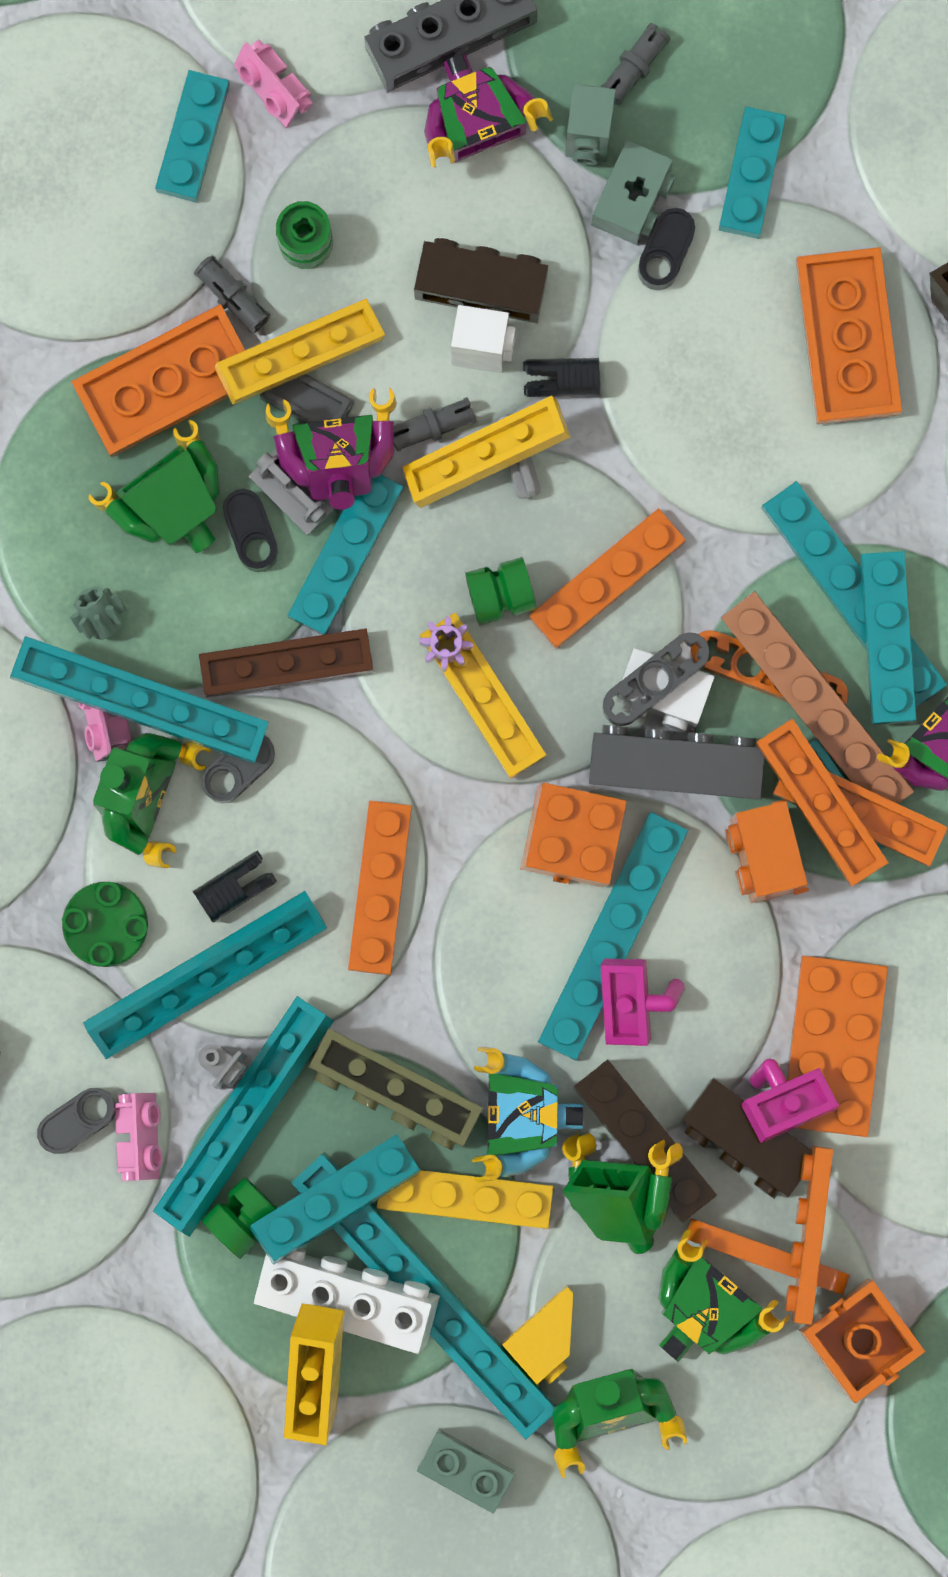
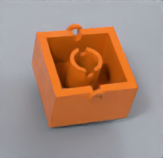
M541 783L537 786L520 870L552 876L554 882L570 884V881L598 887L608 886L611 880L627 801L549 783Z
M786 800L772 802L771 805L735 813L730 820L731 825H728V829H725V835L730 853H738L741 867H738L735 873L741 896L748 894L750 903H755L794 893V895L809 892L808 887H806L808 884Z
M866 1279L845 1296L839 1298L833 1305H830L813 1319L812 1325L806 1324L799 1329L846 1396L855 1404L880 1385L888 1386L900 1377L898 1374L900 1370L926 1352L876 1283L871 1279Z

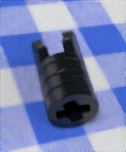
M599 358L527 359L523 361V371L527 375L557 376V379L531 380V382H527L524 386V395L527 397H549L551 395L553 397L600 396Z
M258 850L192 891L212 923L277 882L272 873L260 875L242 888L237 882L239 878L262 863L263 858Z

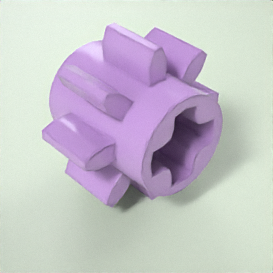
M450 616L446 617L445 625L439 627L429 622L428 627L432 633L431 637L420 639V645L431 647V652L426 655L425 662L430 663L436 658L441 662L443 672H446L448 663L453 661L464 666L465 662L461 656L462 650L473 649V643L462 641V636L468 630L467 625H462L456 629L451 626ZM443 636L445 639L455 637V651L450 653L445 648L439 652L437 650L439 647L438 637Z

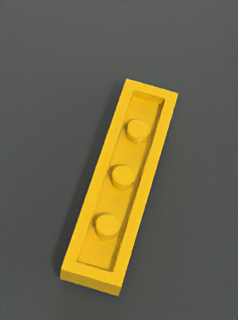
M366 298L219 361L215 365V370L232 404L235 405L378 343L384 339L385 333Z
M551 395L402 466L413 501L418 507L422 508L558 444L571 436L559 403Z
M456 612L450 615L451 626L458 629L463 625ZM445 619L437 623L436 626L445 625ZM428 629L420 634V638H430L432 633ZM467 631L462 636V641L473 643V649L462 650L461 656L465 662L464 666L453 661L448 663L446 672H443L441 662L436 658L434 660L508 777L512 779L544 759L546 753ZM443 636L438 637L439 647L437 650L440 652L446 648L450 653L455 651L454 640L456 638L445 639Z
M420 1170L418 1175L378 1199L377 1209L548 1229L553 1186L500 1179L477 1182L475 1181V1176Z

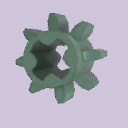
M92 587L84 590L77 596L74 602L77 613L73 614L70 619L78 632H84L88 639L94 636L96 639L103 640L119 631L123 622L119 614L123 613L126 607L118 594H112L109 588L102 590L100 587Z

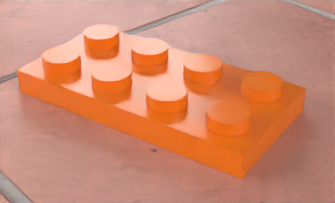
M881 247L797 257L796 268L817 425L901 415L902 406Z
M219 304L71 381L110 457L113 458L228 398L229 396L215 370V365L219 361L245 351L222 305Z
M801 956L787 1081L820 1068L839 1107L829 1114L797 1127V1129L868 1137L888 966Z

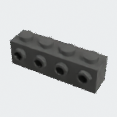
M441 0L432 5L428 2L421 3L410 9L405 18L394 23L391 20H386L373 26L369 30L370 34L364 36L365 48L388 93L444 67L443 63L451 57L460 54L467 56L537 23V8L533 0Z
M603 725L602 733L593 732L589 784L761 800L764 756L759 748L756 747V738L731 736L730 744L713 743V734L688 732L687 740L670 739L671 731L645 729V737L628 735V727Z

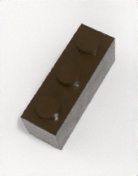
M435 238L434 243L424 241L414 287L415 300L458 308V305L507 312L511 319L538 324L548 277V265L541 264V259L524 254L517 255L516 259L500 256V251L485 246H477L475 251L458 248L459 243L445 238Z
M714 1078L710 1079L681 1119L688 1126L684 1133L704 1148L708 1142L723 1151L719 1159L739 1174L743 1168L758 1177L754 1185L771 1198L775 1199L779 1193L788 1198L801 1181L804 1154L811 1155L812 1150L788 1132L760 1143L741 1106L744 1100Z

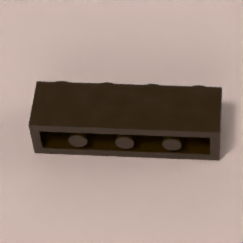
M607 1059L573 1088L635 1165L649 1166L652 1173H655L656 1168L649 1161V1150L653 1145L665 1140L664 1151L667 1155L669 1147L674 1145L675 1142ZM684 1153L680 1161L669 1166L668 1175L672 1176L668 1207L680 1222L684 1223L716 1197L717 1194Z

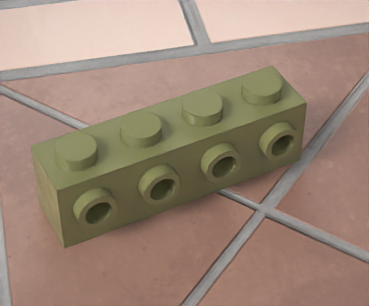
M329 1028L309 1065L310 1068L317 1071L314 1080L335 1091L338 1090L340 1084L356 1091L352 1098L353 1100L374 1111L378 1104L393 1110L394 1113L391 1119L413 1131L417 1123L432 1130L429 1139L450 1150L453 1149L455 1143L464 1147L483 1110V1107Z

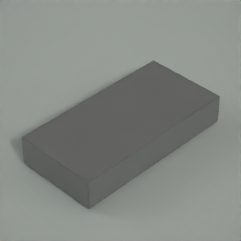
M307 374L267 390L260 395L261 400L285 412L283 408V399H285L291 406V416L303 423L346 418L354 405L353 399Z

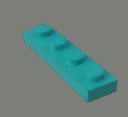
M380 475L373 478L371 492L354 496V504L342 511L287 615L288 618L321 635H326L329 632L404 490L402 485Z
M904 551L861 554L860 563L872 725L913 723L916 721L905 553Z
M396 1134L251 1224L250 1230L274 1265L420 1173V1168Z

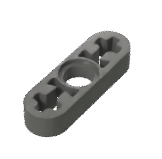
M691 632L679 635L606 693L602 706L606 719L617 726L630 725L705 666L709 657V646L706 640L699 634ZM685 643L689 647L696 644L700 648L696 655L699 661L693 663L690 659L684 661L677 668L683 675L676 678L672 666L662 658L669 655L671 662H673L682 653L681 644ZM650 668L664 670L668 676L667 686L661 691L649 690L643 681V675ZM635 681L639 692L650 701L643 704L641 698L638 697L629 707L630 715L626 716L623 712L615 715L611 711L615 705L612 698L618 695L622 700L626 699L634 692V689L628 685Z

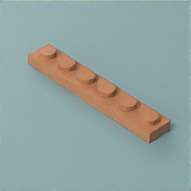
M755 590L721 616L723 622L852 783L897 804L914 792L911 785L894 770V767L879 762L877 759L878 754H886Z

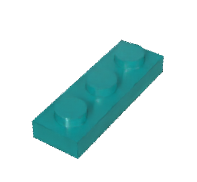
M188 70L155 186L157 193L197 203L229 91V80Z
M745 106L718 231L756 239L760 238L786 115Z

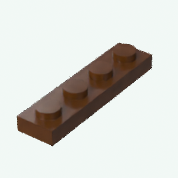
M367 628L199 654L206 698L374 672Z

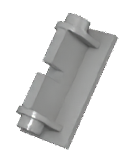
M276 449L271 454L265 453L257 461L256 465L258 467L248 476L307 536L335 510L330 505L329 499H312L308 487L299 486L282 470Z
M210 1044L204 1046L198 1055L200 1065L216 1077V1080L211 1085L216 1089L221 1090L224 1085L232 1088L247 1069L242 1064L247 1055L240 1051H237L233 1056L225 1049Z

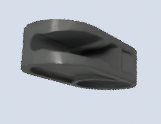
M264 735L254 764L222 753L203 773L202 787L206 795L214 802L222 804L232 802L238 798L273 764L275 749L270 739ZM218 771L230 772L235 780L233 789L227 794H217L214 792L210 784L212 776Z
M89 1088L73 1097L40 1122L37 1129V1138L40 1145L46 1151L53 1154H64L86 1141L114 1119V1104L116 1103L113 1096L103 1089ZM92 1096L102 1097L107 1104L105 1116L98 1121L89 1120L83 1112L85 1101Z

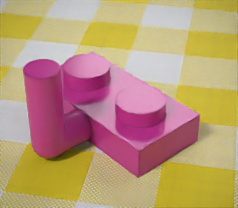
M604 959L601 963L606 1045L648 1046L651 1040L650 1012L673 1011L685 990L684 983L679 979H672L663 995L648 994L646 960Z
M771 1058L763 1061L750 1076V1083L754 1088L761 1089L769 1083L771 1089L748 1098L741 1104L760 1143L829 1114L839 1107L820 1068L787 1081L777 1061Z

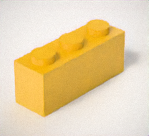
M301 1304L290 1338L284 1438L327 1445L337 1413L345 1310Z

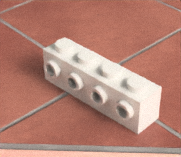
M304 1248L298 1249L274 1265L268 1256H265L253 1304L295 1317L298 1316L302 1303L345 1310L344 1332L419 1354L426 1347L440 1295L430 1293V1288L427 1285L414 1281H405L404 1284L388 1280V1274L376 1269L365 1268L361 1272L348 1268V1263L337 1257L323 1256L322 1259L308 1256Z

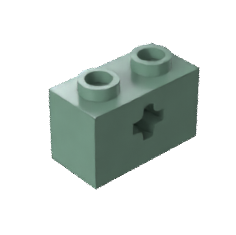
M573 84L565 157H572L575 163L582 165H596L598 161L606 162L616 89Z
M626 139L593 212L591 226L635 245H638L642 234L650 236L659 216L658 212L653 211L659 196L665 199L668 197L676 175L670 173L673 159ZM636 187L643 190L642 196H638L636 201L629 199V193H633Z
M440 1429L437 1430L417 1468V1472L492 1514L495 1513L515 1475L514 1470Z

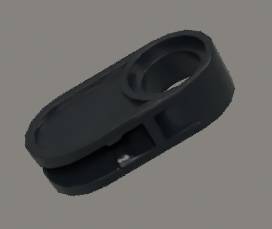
M671 208L661 213L639 261L638 275L643 285L649 289L663 290L668 288L675 281L695 232L694 219L684 209ZM653 258H662L670 266L669 274L663 279H654L646 271L647 263Z
M235 490L225 499L223 512L237 554L243 566L250 571H266L275 564L279 553L262 501L251 490ZM253 540H264L270 546L269 556L262 562L251 561L246 556V548Z

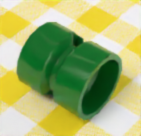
M297 201L286 206L279 214L276 222V236L283 258L292 266L300 269H312L322 265L329 257L333 248L331 225L326 212L317 204L309 201Z
M523 557L499 563L497 571L494 572L489 567L465 572L469 594L479 626L502 620L505 611H509L513 616L537 610Z
M243 1177L227 1193L229 1200L227 1204L217 1203L202 1219V1222L215 1237L239 1259L258 1242L250 1230V1225L277 1209L246 1177Z

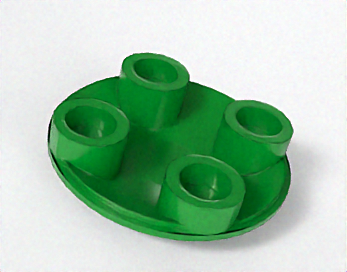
M110 881L93 883L80 889L68 902L62 917L63 936L70 950L80 960L98 967L117 966L131 959L142 947L148 930L147 913L139 897L127 887Z

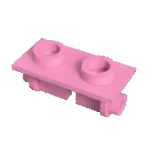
M257 40L251 46L247 42L243 44L234 64L241 80L253 88L263 100L266 109L272 116L277 117L285 128L289 127L297 110L300 114H303L313 105V102L309 99L311 93L293 73L283 79L277 76L284 72L287 66L269 43L263 44L261 40Z
M78 703L80 709L85 710L88 724L85 728V740L89 750L94 751L96 762L107 757L113 747L126 748L128 743L132 741L126 719L118 716L111 717L109 713Z
M156 1093L118 1095V1103L114 1104L116 1134L130 1133L131 1142H116L117 1173H122V1181L160 1179L162 1152L158 1146L157 1126L160 1122V1109L156 1103Z

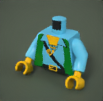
M478 1047L477 1051L485 1052L488 1056V1062L485 1067L474 1066L475 1071L489 1074L487 1155L474 1157L472 1163L481 1161L485 1164V1175L483 1177H476L475 1181L486 1182L493 1181L498 1177L523 1174L546 1160L550 1154L551 1147L557 1146V1129L583 1130V1104L558 1103V1085L552 1084L548 1072L525 1057L501 1053L496 1048Z

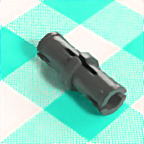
M653 23L648 24L647 29L630 51L624 50L619 57L620 64L604 85H601L604 88L616 89L614 104L620 106L623 99L639 78H645L649 74V65L671 40L663 29H660L657 33L658 26Z
M214 255L207 257L194 271V275L219 298L218 304H221L223 309L228 308L249 329L251 334L260 330L270 319L271 314L246 291L247 285L242 280L237 281L216 260Z
M468 397L432 411L431 407L424 409L423 415L394 425V445L397 452L431 438L435 442L442 439L441 434L476 423Z

